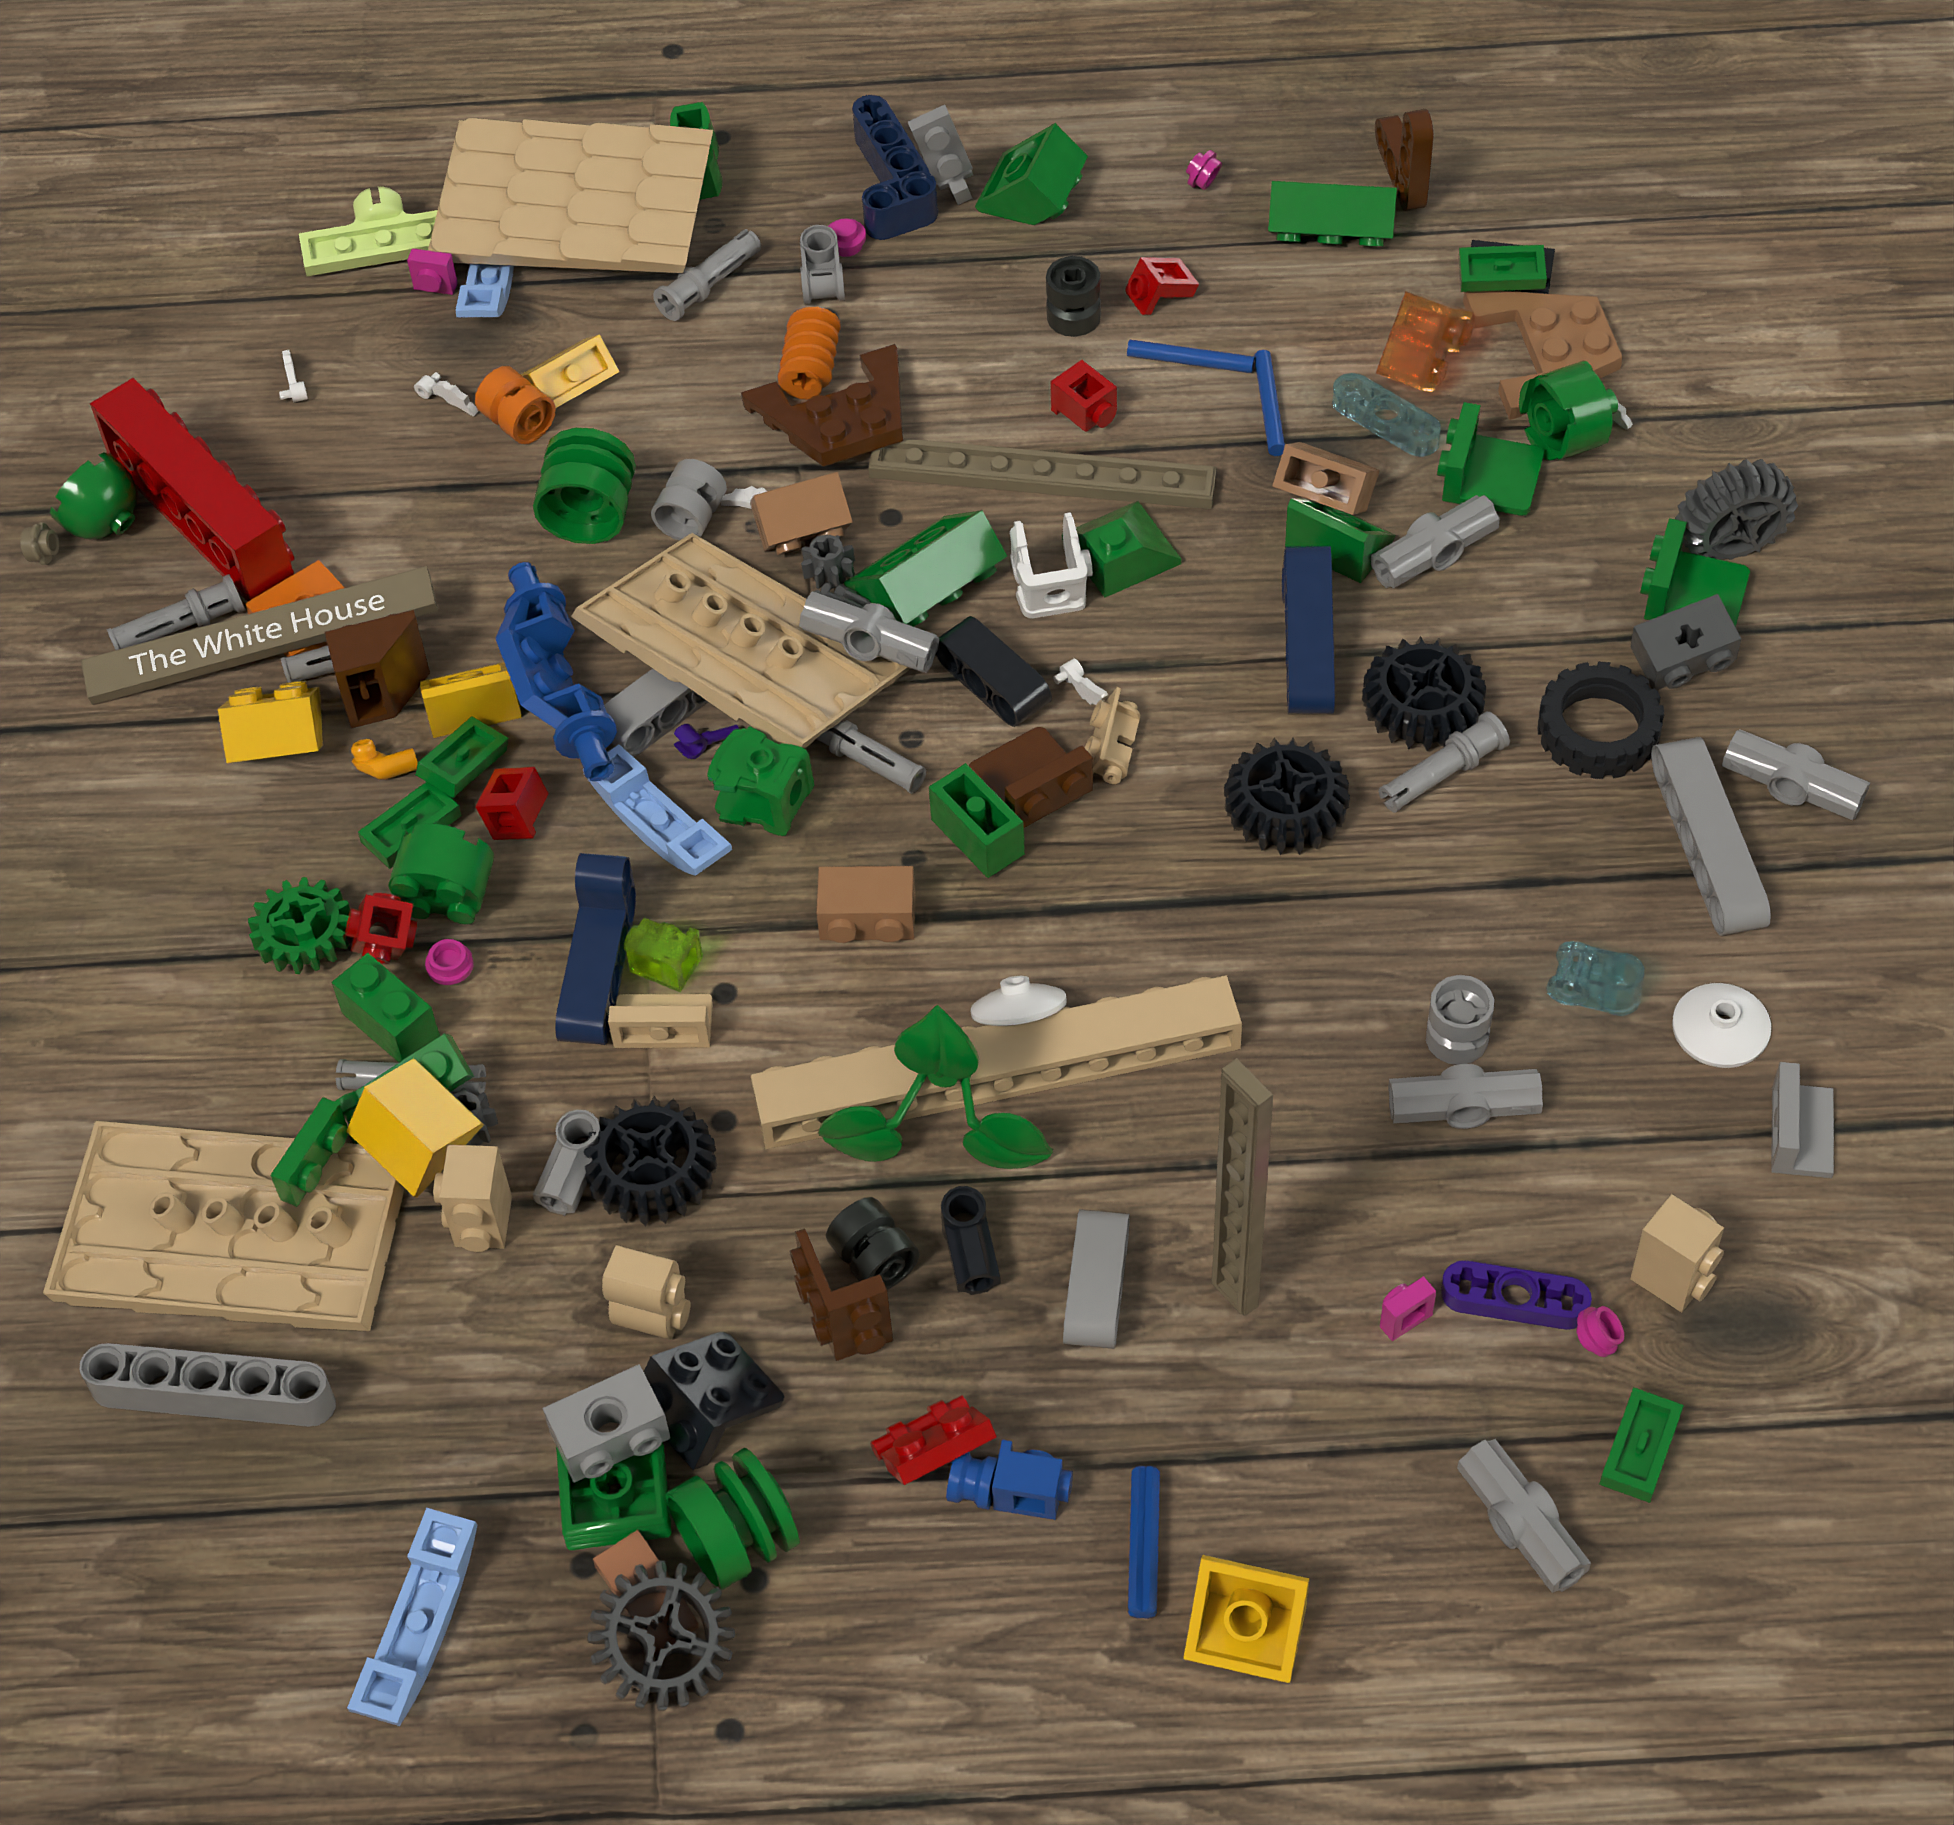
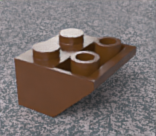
M414 610L390 614L386 617L354 625H346L325 632L335 676L351 729L395 718L420 687V681L425 680L430 674Z

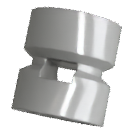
M684 459L678 462L666 484V488L662 490L651 510L653 522L664 534L675 540L680 541L691 533L701 538L712 518V513L716 511L727 490L726 481L714 467L703 461Z
M1455 975L1439 982L1432 991L1426 1043L1436 1058L1448 1064H1468L1480 1058L1487 1049L1494 1011V997L1491 990L1482 981L1472 976Z

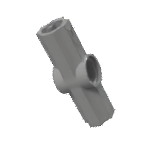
M1476 495L1439 517L1434 512L1422 515L1410 526L1406 536L1371 555V566L1375 571L1377 580L1385 588H1395L1430 567L1437 571L1447 569L1459 559L1465 547L1499 528L1500 518L1495 511L1494 504L1485 495L1481 497Z
M812 591L806 599L805 606L800 615L799 627L805 631L842 643L846 652L851 657L860 661H871L879 656L927 673L938 650L939 637L936 634L896 621L893 613L881 604L870 603L859 608Z
M1741 729L1735 732L1722 763V767L1766 784L1770 794L1784 804L1801 805L1807 801L1850 820L1856 818L1870 786V782L1824 764L1821 754L1808 745L1793 743L1785 748Z
M1458 1064L1447 1068L1440 1076L1389 1079V1108L1393 1124L1447 1120V1123L1452 1127L1468 1129L1483 1125L1490 1117L1542 1113V1082L1537 1069L1484 1072L1481 1067L1474 1064Z
M1485 1439L1471 1447L1468 1453L1458 1461L1457 1469L1488 1508L1490 1523L1501 1541L1510 1549L1518 1548L1552 1593L1556 1591L1563 1592L1576 1584L1589 1571L1591 1562L1559 1522L1557 1507L1548 1492L1538 1482L1532 1481L1529 1483L1496 1439L1491 1441Z

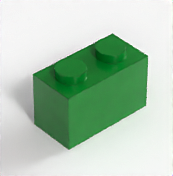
M966 763L929 786L931 820L987 878H990L1025 855L1023 821Z
M366 953L331 982L342 1014L398 1063L440 1036L432 1007L369 953Z

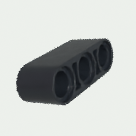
M967 617L939 637L938 650L935 654L939 662L1008 725L1013 727L1019 725L1051 702L1052 694L1044 678L975 617Z

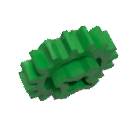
M302 877L297 887H292L289 881L285 880L282 881L283 891L280 893H276L271 889L265 891L268 898L267 903H254L253 907L257 916L248 918V924L252 932L249 936L255 951L258 950L261 960L264 963L273 960L276 970L279 972L284 970L288 964L293 966L295 974H300L305 964H310L315 971L320 970L319 960L325 957L327 960L335 962L337 957L334 949L336 947L347 949L349 946L345 936L350 912L349 903L347 900H343L339 888L329 891L325 880L321 879L314 887L309 885L307 877Z

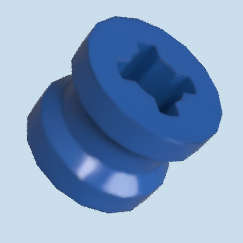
M970 1452L954 1459L948 1479L947 1501L959 1503L966 1499L974 1501L978 1508L989 1510L993 1502L992 1485L998 1458L988 1456L983 1460L973 1458Z

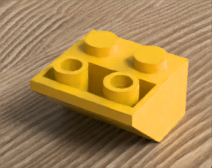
M296 681L280 684V688L275 689L274 693L262 694L261 687L235 690V694L228 696V700L218 708L226 763L319 751L323 746L320 688H307L306 681Z

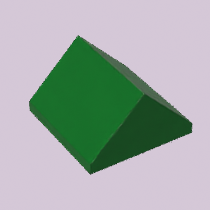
M1291 498L1287 506L1285 546H1331L1332 570L1359 583H1362L1373 569L1371 566V555L1392 544L1396 536L1359 517L1309 499Z

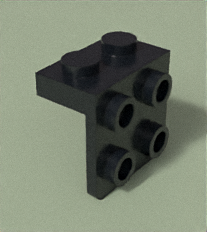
M717 1332L652 1355L643 1371L665 1414L670 1439L667 1441L692 1470L709 1464L726 1428L780 1408L785 1398L783 1392L733 1337L725 1332Z

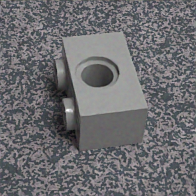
M640 1364L542 1408L549 1432L573 1482H577L585 1477H599L608 1472L614 1464L633 1455L643 1456L656 1450L662 1442L670 1439L665 1414ZM607 1423L620 1424L611 1432L598 1431L600 1427Z

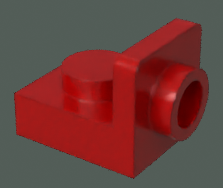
M1140 257L1128 281L1125 292L1142 315H1151L1160 297L1169 299L1173 297H1193L1199 283L1180 258Z

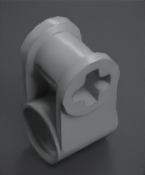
M826 225L810 226L802 232L800 237L802 258L800 270L804 304H810L812 299L837 297L839 301H845L842 263L839 262L837 235L831 227Z

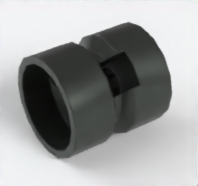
M1080 256L1063 257L1053 262L1047 269V321L1056 333L1071 337L1082 336L1095 330L1100 323L1101 274L1098 266L1091 260Z
M874 1197L863 1198L843 1209L831 1222L826 1232L827 1242L842 1261L851 1263V1272L858 1281L880 1274L887 1290L901 1282L913 1270L920 1256L919 1249L902 1229L895 1227L892 1216L879 1200Z

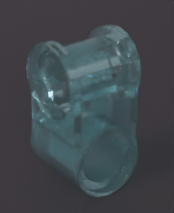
M1570 941L1559 945L1556 952V959L1559 962L1555 975L1549 979L1546 987L1547 993L1552 999L1565 1005L1582 1006L1619 1016L1631 1014L1638 1009L1641 1003L1645 968L1637 957L1628 953H1618L1591 947L1581 942ZM1575 956H1578L1577 962L1573 961ZM1569 985L1573 986L1572 991H1568Z

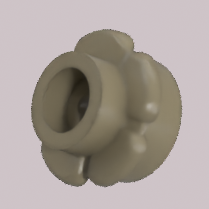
M39 522L32 527L23 529L20 544L25 559L29 562L40 561L41 565L49 564L52 560L51 556L56 555L59 550V540L56 532L50 529L44 522Z

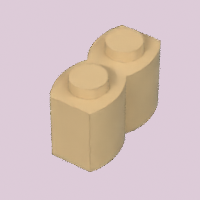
M616 1245L602 1279L603 1295L609 1301V1319L611 1323L670 1340L673 1339L676 1329L682 1330L685 1327L691 1304L690 1300L685 1299V1276L680 1275L677 1261Z

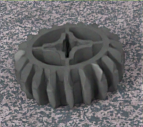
M1745 459L1738 466L1728 463L1724 470L1720 472L1712 470V476L1708 479L1698 480V487L1685 493L1686 500L1678 505L1679 513L1675 517L1676 520L1687 522L1683 544L1690 550L1691 554L1720 560H1732L1736 557L1747 556L1754 551L1760 553L1761 547L1767 543L1774 544L1776 535L1788 531L1786 524L1791 523L1795 519L1794 511L1798 504L1793 491L1794 487L1789 477L1785 476L1775 463L1766 464L1763 459H1759L1751 464Z
M665 1561L656 1562L654 1569L655 1578L652 1579L648 1578L647 1571L642 1564L636 1565L634 1577L637 1584L632 1585L624 1575H618L614 1582L622 1595L618 1597L611 1591L603 1590L599 1599L611 1611L593 1610L590 1616L591 1621L605 1626V1630H595L588 1633V1643L605 1645V1649L597 1651L591 1656V1663L593 1665H600L609 1661L612 1666L601 1675V1682L606 1685L619 1676L624 1682L619 1686L616 1697L620 1700L624 1699L630 1688L633 1687L640 1691L635 1702V1706L640 1709L645 1707L649 1693L657 1694L656 1706L658 1711H665L667 1709L669 1693H674L676 1702L681 1708L686 1707L689 1704L687 1687L690 1686L700 1697H704L708 1693L707 1684L701 1678L703 1674L717 1682L722 1678L724 1673L717 1665L712 1663V1660L728 1662L732 1658L733 1652L726 1647L719 1646L718 1641L733 1639L735 1637V1629L718 1627L717 1623L731 1616V1608L721 1607L713 1611L711 1604L719 1599L722 1591L716 1587L704 1596L699 1589L703 1586L707 1578L706 1575L700 1572L695 1576L690 1585L683 1581L687 1572V1565L682 1563L677 1566L674 1578L666 1577L667 1567ZM666 1593L660 1611L654 1616L647 1618L635 1615L634 1618L621 1615L629 1604L644 1595ZM681 1598L688 1602L700 1616L704 1626L705 1640L697 1638L696 1633L684 1629L680 1624L678 1611ZM667 1610H669L670 1615L667 1622L669 1626L668 1635L674 1637L676 1643L672 1646L667 1641L664 1649L659 1651L654 1662L652 1658L656 1648L653 1646L655 1637L647 1633V1628L651 1626L656 1630L658 1624L662 1623ZM617 1631L627 1634V1638L635 1640L642 1646L645 1658L641 1674L635 1671L623 1658L617 1643ZM690 1653L701 1657L699 1663L684 1675L672 1679H657L663 1660L667 1656L672 1654L687 1656Z

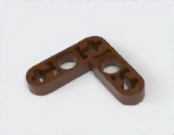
M1427 109L1405 112L1403 122H1401L1398 115L1377 118L1375 122L1377 146L1393 187L1397 188L1396 194L1404 211L1426 207L1434 138L1430 113Z

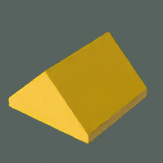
M504 662L420 681L421 693L433 738L452 734L471 716L486 725L522 718L517 695Z
M413 1058L364 1087L346 1132L412 1196L418 1198L435 1179L436 1173H441L444 1169L447 1146L466 1145L484 1124L425 1067Z
M1202 1555L1183 1659L1290 1683L1306 1612L1309 1578Z

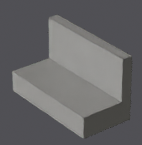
M1779 1062L1772 1086L1771 1172L1832 1178L1834 1174L1833 1088L1800 1085V1064Z

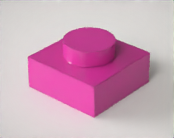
M412 248L407 262L414 290L453 295L458 281L452 254Z
M1424 1276L1409 1286L1405 1283L1398 1285L1383 1300L1380 1328L1392 1342L1433 1315L1436 1290Z

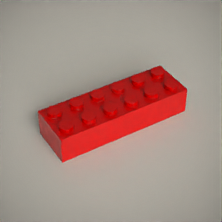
M131 378L90 403L107 453L112 454L125 466L132 475L136 488L222 576L230 574L237 592L247 602L294 575L291 562L295 560V557L288 544L284 541L282 534L286 532V527L280 516L273 509L267 511L261 505L255 491L248 484L242 486L237 481L230 466L224 460L218 462L212 456L206 442L200 436L194 438L188 432L182 418L176 412L170 414L153 389L145 390L134 378Z

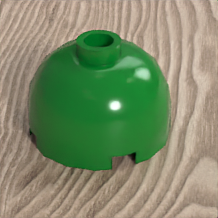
M103 452L98 454L104 461L97 465H93L89 460L82 464L67 479L55 496L61 502L58 511L51 507L50 514L52 518L77 537L96 540L110 536L114 532L120 535L135 520V515L132 513L136 507L138 493L135 482L125 466L110 453Z

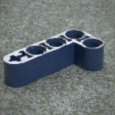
M866 95L858 98L852 107L855 141L880 183L867 188L862 195L863 219L866 233L874 239L885 240L932 224L938 216L935 178L931 176L927 165L887 101L877 95Z
M1285 546L1282 566V601L1285 603L1288 715L1334 714L1335 676L1331 546Z
M580 853L575 869V890L579 909L557 1007L555 1031L557 1041L607 1045L610 1038L608 1024L609 1007L616 1006L635 915L636 889L629 857Z

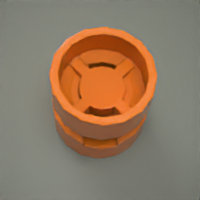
M501 366L491 371L480 383L475 394L477 410L493 423L499 425L505 433L520 444H530L538 440L549 429L555 417L556 406L554 401L539 388L531 385L529 380L510 366Z

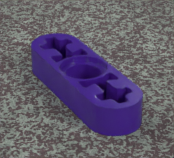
M1466 1260L1457 1261L1448 1266L1443 1274L1441 1285L1442 1300L1450 1309L1456 1312L1565 1330L1577 1328L1578 1314L1590 1307L1592 1301L1589 1288L1582 1281L1573 1277ZM1460 1280L1470 1281L1471 1289L1469 1294L1459 1293ZM1488 1282L1494 1283L1492 1299H1486ZM1518 1285L1528 1291L1530 1299L1521 1305L1510 1304L1503 1298L1501 1291L1507 1286ZM1540 1291H1546L1544 1308L1537 1307ZM1562 1296L1572 1297V1310L1562 1309Z

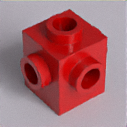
M373 893V896L366 894L359 905V909L351 908L349 912L345 936L353 938L351 952L362 953V957L369 953L381 964H389L390 959L398 960L405 951V948L412 949L417 930V921L411 920L413 903L402 902L400 897L387 893ZM380 926L384 928L387 936L371 934L370 928Z

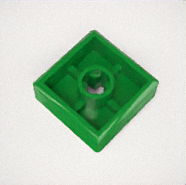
M663 1442L656 1450L643 1456L633 1455L614 1464L608 1472L599 1477H585L577 1482H573L556 1446L562 1534L568 1550L615 1545L636 1530L641 1533L645 1540L667 1538L671 1535L670 1511L665 1499L668 1486ZM620 1484L621 1489L618 1493L608 1495L610 1485Z

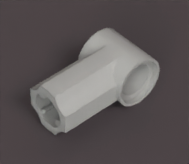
M577 1109L567 1112L557 1122L555 1130L557 1141L533 1193L534 1201L544 1206L550 1212L564 1216L567 1213H575L587 1186L584 1166L593 1161V1159L587 1158L584 1155V1150L599 1143L598 1134L601 1131L598 1119L593 1113ZM596 1131V1134L592 1133L590 1139L585 1143L572 1144L578 1138L589 1137V1132Z

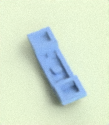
M470 264L466 285L460 286L455 310L456 317L501 316L509 298L514 266Z
M620 745L607 752L610 761L614 765L613 773L601 781H590L588 778V781L614 813L647 846L678 869L696 876L732 850L731 844L704 819L696 823L650 782L647 769Z
M426 1508L407 1556L411 1566L374 1659L369 1657L366 1659L347 1707L349 1712L400 1726L407 1716L431 1670L452 1618L478 1526L476 1521Z

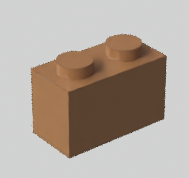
M1296 442L1285 444L1272 487L1355 515L1367 511L1380 470L1308 444Z
M838 472L756 494L750 500L764 551L776 549L777 555L800 550L803 548L801 541L817 536L839 535L842 538L844 537L843 530L853 523Z
M913 866L819 867L817 921L820 940H832L839 943H846L852 940H880L883 942L914 940L916 893Z

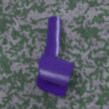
M683 724L674 732V735L680 740L674 743V746L686 758L696 759L705 751L707 745L726 739L734 729H739V727L732 725L699 734L692 725Z

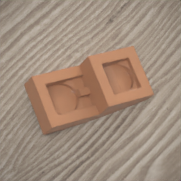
M638 1530L593 1558L595 1568L611 1591L618 1597L622 1595L614 1582L618 1575H624L632 1585L637 1584L634 1577L635 1566L642 1564L647 1571L648 1578L652 1579L655 1578L654 1569L656 1562L659 1561ZM652 1593L636 1599L624 1609L625 1615L634 1618L635 1615L647 1618L654 1616L660 1611L666 1593ZM681 1598L678 1611L679 1622L684 1629L693 1632L699 1628V1624L685 1600ZM667 1610L662 1623L658 1624L656 1630L651 1626L647 1628V1633L655 1637L653 1645L656 1647L654 1657L658 1655L661 1649H664L667 1641L671 1645L676 1643L675 1638L668 1635L669 1626L667 1622L670 1615L669 1610Z

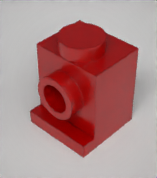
M1080 360L1050 381L1051 411L1056 415L1062 413L1085 432L1095 425L1104 428L1115 418L1117 412V386L1085 361Z
M535 767L495 769L475 807L493 840L533 839L536 834L533 824L549 793Z

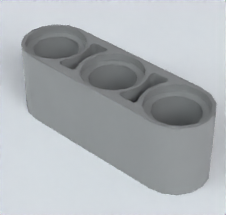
M652 668L604 705L606 713L616 723L617 734L612 744L615 747L620 745L630 755L636 756L700 709L708 701L681 682L670 681Z
M1079 1209L1065 1311L1063 1344L1115 1349L1128 1247L1130 1214Z

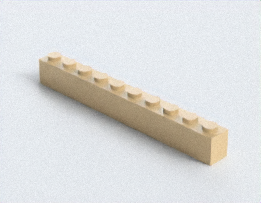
M1227 975L1216 978L1201 977L1183 985L1168 988L1153 987L1143 993L1120 998L1106 997L1092 1004L1073 1008L1063 1007L1051 1016L1024 1024L1009 1026L986 1025L977 1028L972 1026L962 1027L961 1029L969 1037L979 1056L978 1068L970 1078L974 1105L1241 1049L1242 1021ZM895 1045L886 1047L871 1046L857 1053L838 1057L823 1056L809 1063L790 1067L775 1066L761 1073L752 1074L751 1081L765 1149L821 1138L818 1132L822 1122L835 1112L848 1107H873L879 1110L885 1119L888 1120L896 1114L918 1073L908 1069L897 1059L894 1052ZM927 1077L903 1120L964 1108L961 1082L957 1081L954 1086L944 1088L932 1084Z

